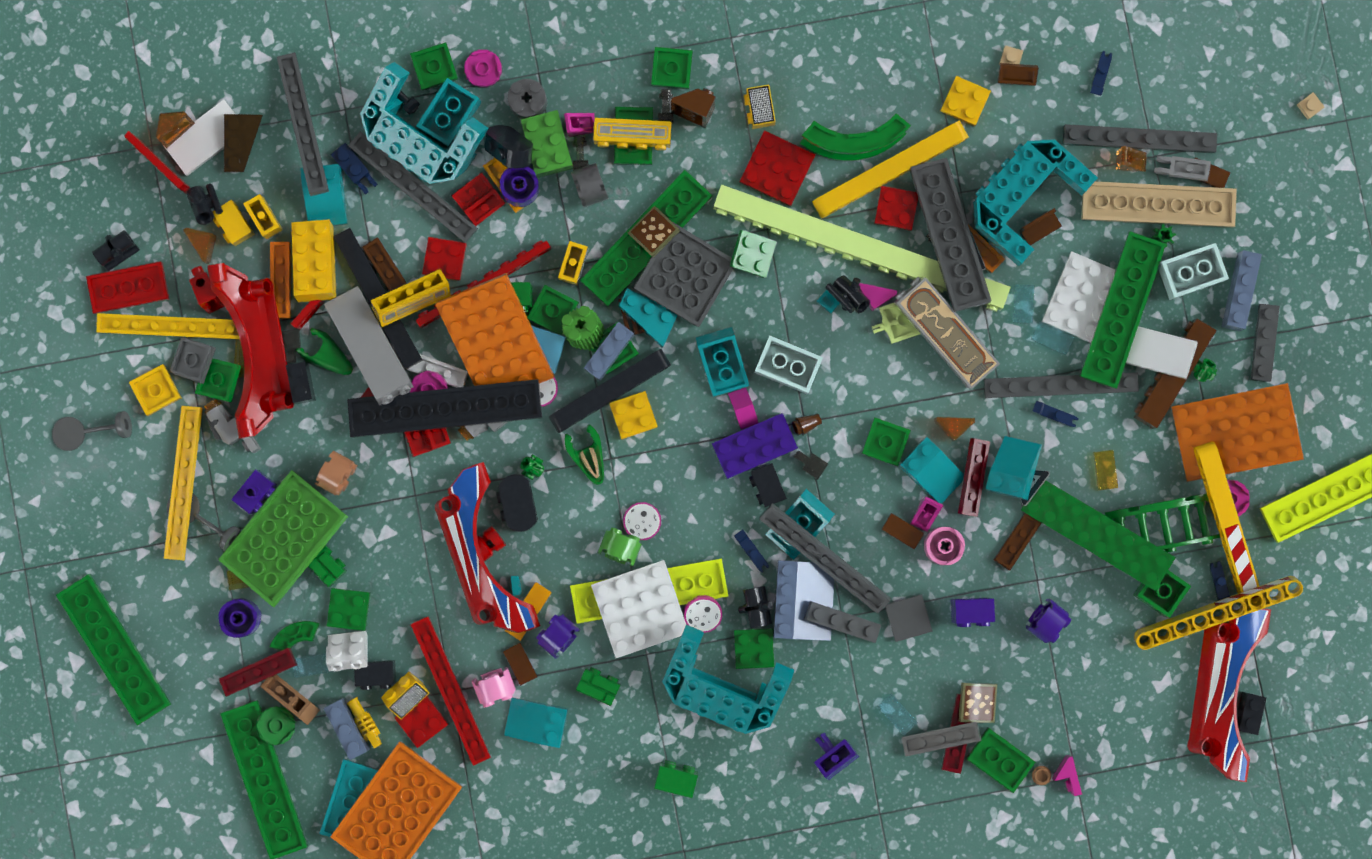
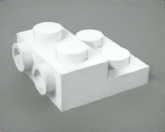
M366 631L328 635L326 665L329 671L367 667L368 635Z

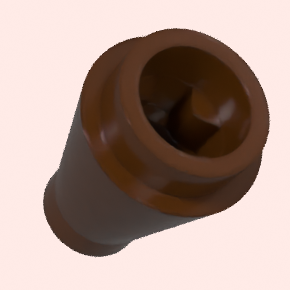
M818 413L799 417L792 421L793 429L798 436H804L822 424Z

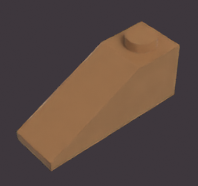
M278 675L266 679L260 686L306 725L320 711Z

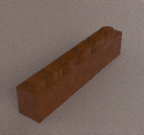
M1194 319L1192 322L1189 321L1184 327L1186 332L1182 338L1198 342L1187 379L1217 331L1199 319ZM1157 372L1154 377L1155 383L1153 386H1149L1144 393L1146 398L1136 406L1134 418L1152 429L1158 428L1187 379Z

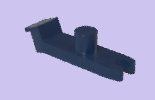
M1105 51L1101 53L1090 93L1102 95L1112 60V53L1108 57L1105 56Z
M1036 401L1033 412L1070 427H1076L1072 420L1077 421L1078 418L1072 414Z
M743 529L734 535L761 573L764 572L762 569L763 565L769 568L767 561Z
M1217 561V567L1210 563V571L1218 601L1230 597L1221 562Z

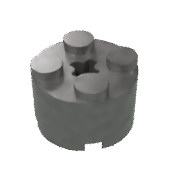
M521 79L511 85L508 92V104L515 116L525 119L542 114L547 107V97L539 82L533 79ZM526 97H530L529 103H525Z
M596 163L571 172L583 207L609 199Z

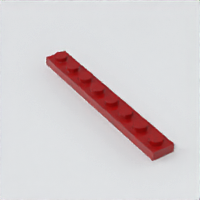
M547 240L535 243L532 246V250L520 252L516 255L517 259L512 262L508 260L502 263L499 270L495 272L493 270L489 271L483 276L484 279L481 281L475 280L468 284L467 289L505 273L509 276L550 251L549 243ZM461 290L456 291L452 295L461 292ZM434 305L435 309L430 312L426 310L418 315L419 318L416 322L421 329L441 317L436 305Z
M429 616L410 624L472 765L474 766L491 758Z

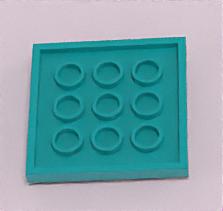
M343 759L319 834L328 837L333 834L379 769Z

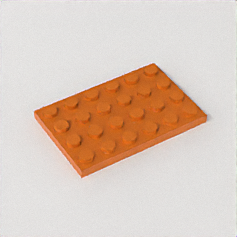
M507 273L435 303L474 386L539 379L540 384L554 378V373Z
M1288 383L1171 407L1187 482L1202 479L1194 454V447L1211 441L1217 446L1225 474L1304 460Z
M400 741L330 837L359 859H411L462 789V786Z

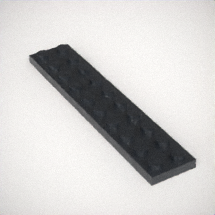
M539 379L409 392L405 395L394 397L392 402L385 405H379L374 396L347 399L351 438L542 418Z

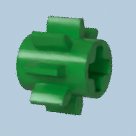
M1162 224L1160 225V230L1158 228L1153 229L1156 234L1151 239L1165 243L1166 248L1167 242L1170 245L1174 244L1172 237L1176 236V234L1172 233V226L1165 228V225ZM1162 233L1166 234V239L1164 240L1161 239Z
M1207 358L1203 361L1199 360L1192 370L1194 377L1200 382H1206L1207 379L1212 381L1217 375L1216 364Z
M533 454L531 457H525L520 464V468L523 470L521 474L531 480L534 477H540L544 471L543 460Z

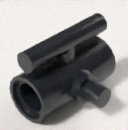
M213 184L206 185L208 194H205L204 189L200 186L191 187L187 191V198L198 224L206 225L213 221L214 214L211 208H214L216 214L223 212Z
M123 230L114 237L107 235L105 243L92 251L100 265L104 266L109 272L140 251V249L129 234Z
M842 275L834 281L833 285L829 283L825 287L842 305V309L849 313L854 311L858 314L862 313L870 305V300L859 290L861 282L859 278H854L851 282L845 275Z
M765 586L743 590L745 604L739 606L738 611L740 614L745 613L748 615L750 628L772 624L770 609H772L773 604L771 601L768 602Z

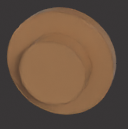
M1037 766L1032 771V779L1038 785H1046L1051 780V771L1045 766Z

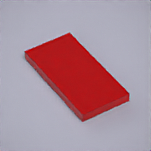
M128 131L124 135L125 138L178 189L187 194L190 187L137 136Z
M161 261L86 276L93 314L169 300L163 262Z

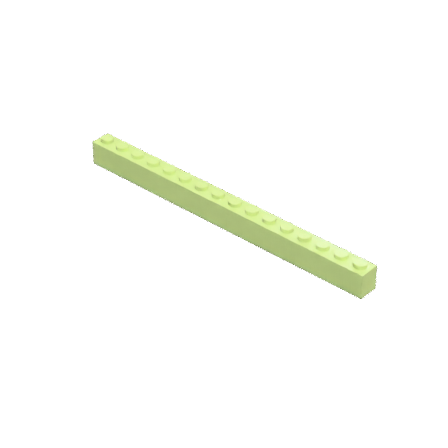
M724 185L720 187L713 208L717 210L716 213L719 215L727 216L729 214L735 216L734 219L739 222L745 223V220L752 222V226L756 228H769L773 234H786L790 240L799 242L800 239L805 241L806 245L817 248L819 246L825 248L824 251L827 253L835 254L836 252L842 254L844 259L853 261V259L861 261L860 264L866 267L873 265L879 267L878 270L883 273L889 274V271L896 273V277L903 280L926 277L938 292L943 293V291H947L939 263L936 260ZM985 278L992 300L991 303L985 304L987 306L986 309L997 312V310L1001 311L1004 308L1011 287Z

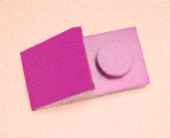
M1066 755L1054 773L1052 780L1057 781L1067 778L1068 780L1065 781L1067 791L1071 792L1073 796L1082 795L1073 756Z

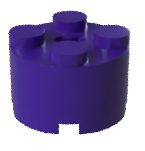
M529 167L507 168L500 178V189L504 199L509 204L516 207H526L537 198L539 182L535 172ZM523 183V188L517 189L516 184L520 185Z
M1048 598L1045 600L1048 602L1047 604H1040L1028 620L1031 624L1030 626L1026 625V629L1044 643H1054L1059 638L1060 634L1058 633L1062 628H1066L1070 624L1071 618H1069V613Z
M234 599L226 602L218 614L221 630L233 638H242L253 634L258 629L262 617L258 606L248 599ZM242 614L243 621L238 622L239 618L237 615Z
M555 614L549 621L550 626L547 630L543 629L536 637L539 640L538 644L555 659L559 657L557 653L559 651L564 652L577 637L574 633L581 630L563 614L560 616Z

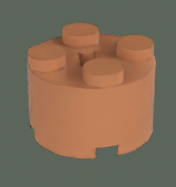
M333 451L328 456L332 459L327 462L325 461L319 471L315 485L335 496H339L348 487L349 481L347 479L355 473L358 465L347 457Z

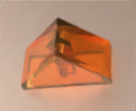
M185 111L160 113L156 138L167 149L195 123Z
M1122 146L1117 150L1116 170L1146 172L1147 153Z
M183 229L202 261L209 264L217 236L213 233L195 229Z
M936 417L934 422L952 441H956L975 423V418Z

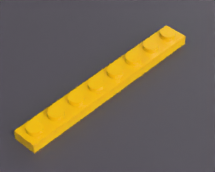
M97 313V333L240 339L232 319Z
M181 406L164 559L185 561L202 417L201 407Z

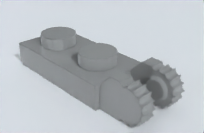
M1157 156L1156 162L1171 164L1170 169L1155 168L1154 173L1208 182L1211 161L1176 156Z

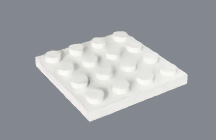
M1071 251L1041 322L1091 343L1115 269Z
M664 560L591 585L616 658L682 635L686 622Z

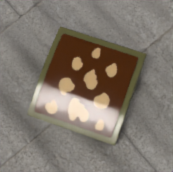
M654 206L628 234L654 258L680 232V229Z
M961 682L959 721L995 723L997 684Z

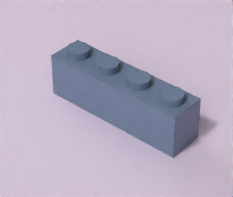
M1245 250L1237 253L1221 327L1237 331L1246 329L1262 254Z

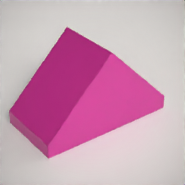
M594 113L564 114L569 138L594 133Z
M863 283L859 284V290L870 300L869 307L872 311L897 295V290Z
M746 387L728 393L740 429L758 424L756 412Z
M926 496L923 497L910 524L928 532L943 505Z

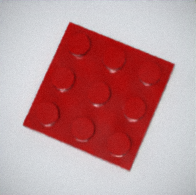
M764 130L739 183L791 207L815 158V154Z

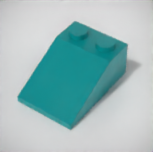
M339 164L323 165L329 192L310 196L304 170L300 168L308 221L330 219L333 226L348 224L341 166Z
M732 327L696 337L713 397L750 386Z
M1004 436L990 470L986 489L991 492L1028 500L1042 444Z
M925 437L898 465L940 504L948 498L964 479V474L928 437Z
M807 489L785 512V514L814 537L820 533L835 515ZM771 528L765 534L793 560L801 553Z
M512 697L504 736L560 748L568 708Z

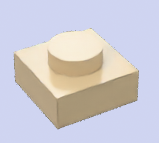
M1005 45L1000 63L1020 64L1023 50Z
M1314 92L1297 104V107L1307 120L1325 108Z

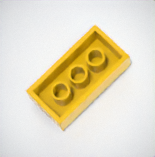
M330 219L291 222L294 297L298 302L323 301L336 298L334 227Z

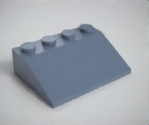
M778 560L774 638L831 641V628L804 619L810 601L833 608L834 579L815 563Z

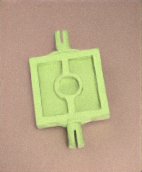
M895 303L879 307L882 323L871 326L874 334L885 330L891 344L920 335V332Z

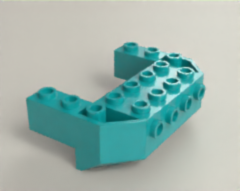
M391 63L383 69L360 113L367 140L375 148L387 153L391 159L401 163L406 170L414 172L424 182L432 184L456 179L466 171L477 156L475 151L486 134L488 127L472 117L463 124L451 147L448 149L443 148L396 115L403 103L397 99V96L410 73L397 63Z
M1055 139L1027 141L1024 145L1020 143L1013 151L1015 156L1012 159L1007 158L1001 164L1003 169L999 174L995 171L988 179L990 184L986 188L982 186L975 194L977 196L973 202L975 230L987 242L990 241L1018 267L1035 249L1006 223L1049 174L1054 171L1081 196L1098 179L1094 173Z
M686 624L662 681L673 703L682 709L690 710L699 716L709 718L718 724H723L744 734L770 727L789 688L794 669L776 662L767 684L762 682L757 694L694 668L698 656L696 652L704 632Z

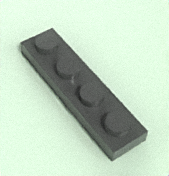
M1259 304L1250 380L1271 382L1280 306Z
M812 601L809 602L804 617L807 621L876 643L881 625Z
M978 722L901 737L905 757L982 741Z

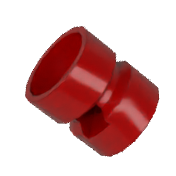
M493 526L486 529L482 537L477 536L484 562L493 556V551L498 552L506 546V543ZM489 539H490L491 542H492V545H490V546H489L488 543L486 542V541H488Z

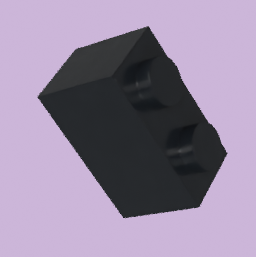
M304 361L286 365L293 403L302 404L316 401L309 363Z
M773 463L750 472L752 475L749 476L752 487L756 486L759 493L756 494L759 505L763 504L764 507H768L772 503L775 504L787 499Z
M395 660L367 662V667L354 669L355 687L360 686V690H370L372 686L378 685L380 689L391 688V685L396 684Z
M1246 692L1241 693L1237 711L1239 731L1254 735L1259 734L1267 697Z

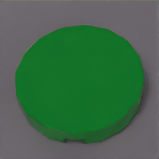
M283 707L267 708L257 718V734L267 744H284L291 739L295 732V719L291 712Z

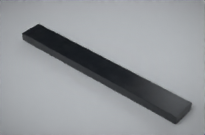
M348 228L333 237L371 305L372 299L386 294L351 228ZM400 319L383 327L406 370L423 361Z

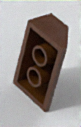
M703 88V90L695 89L673 97L671 100V113L706 128L715 109L716 96L713 95L712 91Z

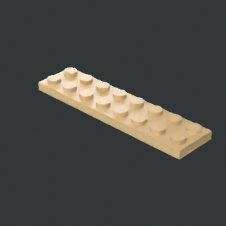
M1094 182L1082 195L1081 220L1234 228L1237 189Z

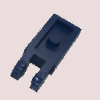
M346 143L331 154L365 195L368 193V189L360 182L362 179L367 177L372 186L376 187L378 185L368 169Z

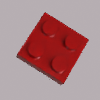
M881 186L874 224L912 231L918 201L917 192Z
M428 237L422 275L426 276L440 269L446 279L461 281L467 243Z
M428 696L402 719L398 716L394 717L417 748L449 725Z

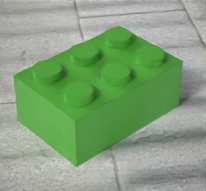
M558 110L521 119L525 138L533 143L532 164L537 178L573 169Z

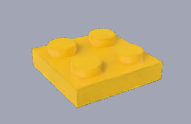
M956 76L940 112L975 127L991 91Z
M164 364L129 382L146 416H150L182 399Z
M646 391L609 403L622 440L658 428Z

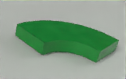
M300 621L290 624L277 633L269 647L282 651L286 648H292V646L301 641H314L320 623Z

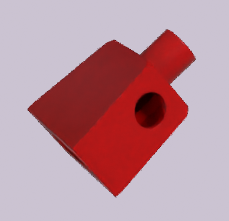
M202 266L193 268L191 272L194 277L189 282L199 305L209 314L225 307L211 289L209 274L204 272Z

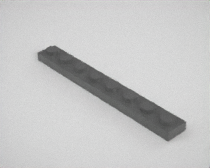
M296 53L278 56L277 61L309 194L314 196L329 192Z
M1065 124L1063 145L1216 153L1217 133Z
M361 131L348 145L463 242L467 243L478 230L476 226L396 160L391 159L384 151L375 148Z
M1138 372L1122 373L1117 389L1079 377L1080 375L984 379L985 398L1139 392Z
M773 503L761 514L759 520L877 614L890 602L891 598Z

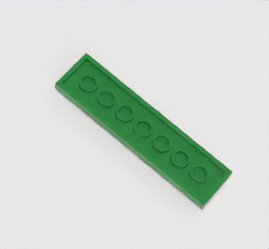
M684 170L580 281L609 307L644 270L651 258V255L628 232L654 206L671 222L683 228L713 195Z
M1131 231L1128 232L1079 377L1117 389L1166 246L1165 243Z
M1047 480L1041 485L1027 506L1023 505L1021 511L1155 591L1176 559L1173 555Z
M91 574L86 575L56 594V597L137 726L171 705L168 697Z
M257 700L220 714L269 858L276 859L307 848L308 844L274 745L265 743L257 734V718L262 712Z

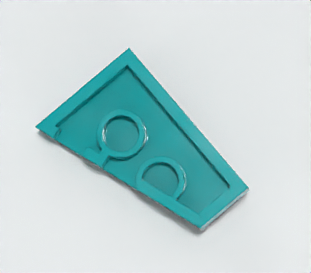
M627 288L618 307L663 348L677 318V314Z

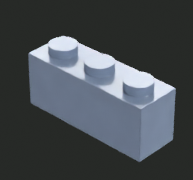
M618 322L584 369L601 381L634 337V333Z
M345 698L323 708L349 760L370 750L367 741L364 740L354 722V716Z

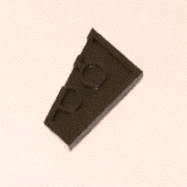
M224 114V172L245 171L263 115Z

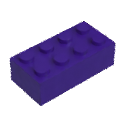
M783 413L712 443L726 479L798 449Z

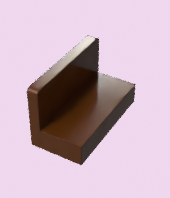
M1055 208L1019 230L1024 240L1030 246L1062 227L1055 215Z

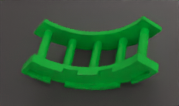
M896 113L890 120L875 130L866 133L841 134L813 121L801 137L803 139L799 144L817 155L833 160H864L892 148L907 134L906 131L911 125Z
M1207 493L1105 512V516L1114 519V521L1124 527L1125 517L1135 515V519H1138L1141 537L1150 542L1145 517H1147L1146 513L1157 511V515H1160L1165 544L1158 547L1166 552L1177 551L1176 547L1202 542V545L1214 543L1213 539L1220 538V534L1210 535L1204 507L1206 505L1205 501H1209ZM1190 504H1194V507H1197L1202 537L1194 538L1188 511ZM1178 507V511L1180 510L1186 540L1173 543L1167 513H1169L1168 509Z

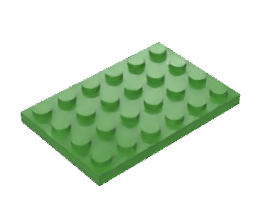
M291 470L218 560L268 604L275 607L348 516L295 471Z

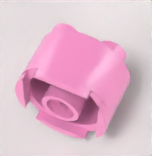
M951 527L935 528L928 533L924 540L926 556L938 565H952L958 562L964 553V538L960 532ZM941 542L948 543L947 551L940 548L942 546Z
M505 667L504 671L499 668L481 675L482 679L479 681L476 678L471 681L479 703L483 704L484 708L495 704L494 701L501 699L505 701L512 698V694L516 690L508 667Z

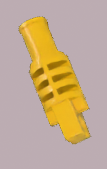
M358 697L347 702L355 716L354 722L364 740H369L373 748L382 744L378 736L380 731L370 713L364 711Z

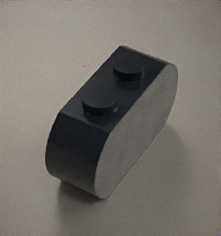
M495 125L488 128L484 142L485 151L509 168H525L531 164L533 149L531 141L510 126Z
M509 475L501 481L498 487L499 492H496L498 503H502L503 511H500L502 522H506V525L514 531H528L535 526L538 520L530 481L521 475Z

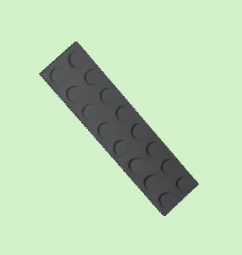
M947 158L910 167L911 169L909 170L954 312L991 303L992 300Z

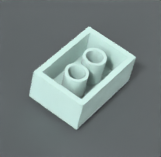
M1216 243L1162 261L1158 267L1169 300L1229 279Z
M769 335L754 373L808 394L823 357Z

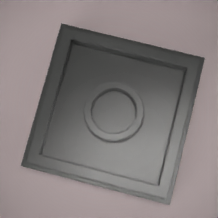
M181 337L169 373L204 384L216 348Z
M922 594L892 602L885 606L895 642L933 632Z

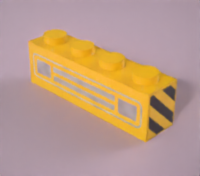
M595 118L593 141L594 144H598V147L607 148L609 145H617V148L626 149L628 146H636V149L645 150L647 147H655V150L664 151L666 148L671 147L672 123L670 121Z
M439 269L372 299L373 314L381 327H384L450 297L449 282Z

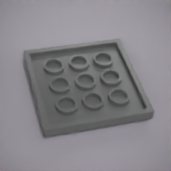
M675 224L680 229V232L654 258L651 256L633 289L696 327H700L734 269L730 267L732 258Z

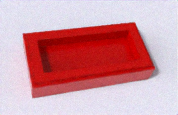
M311 300L290 324L296 329L301 330L324 304V301Z

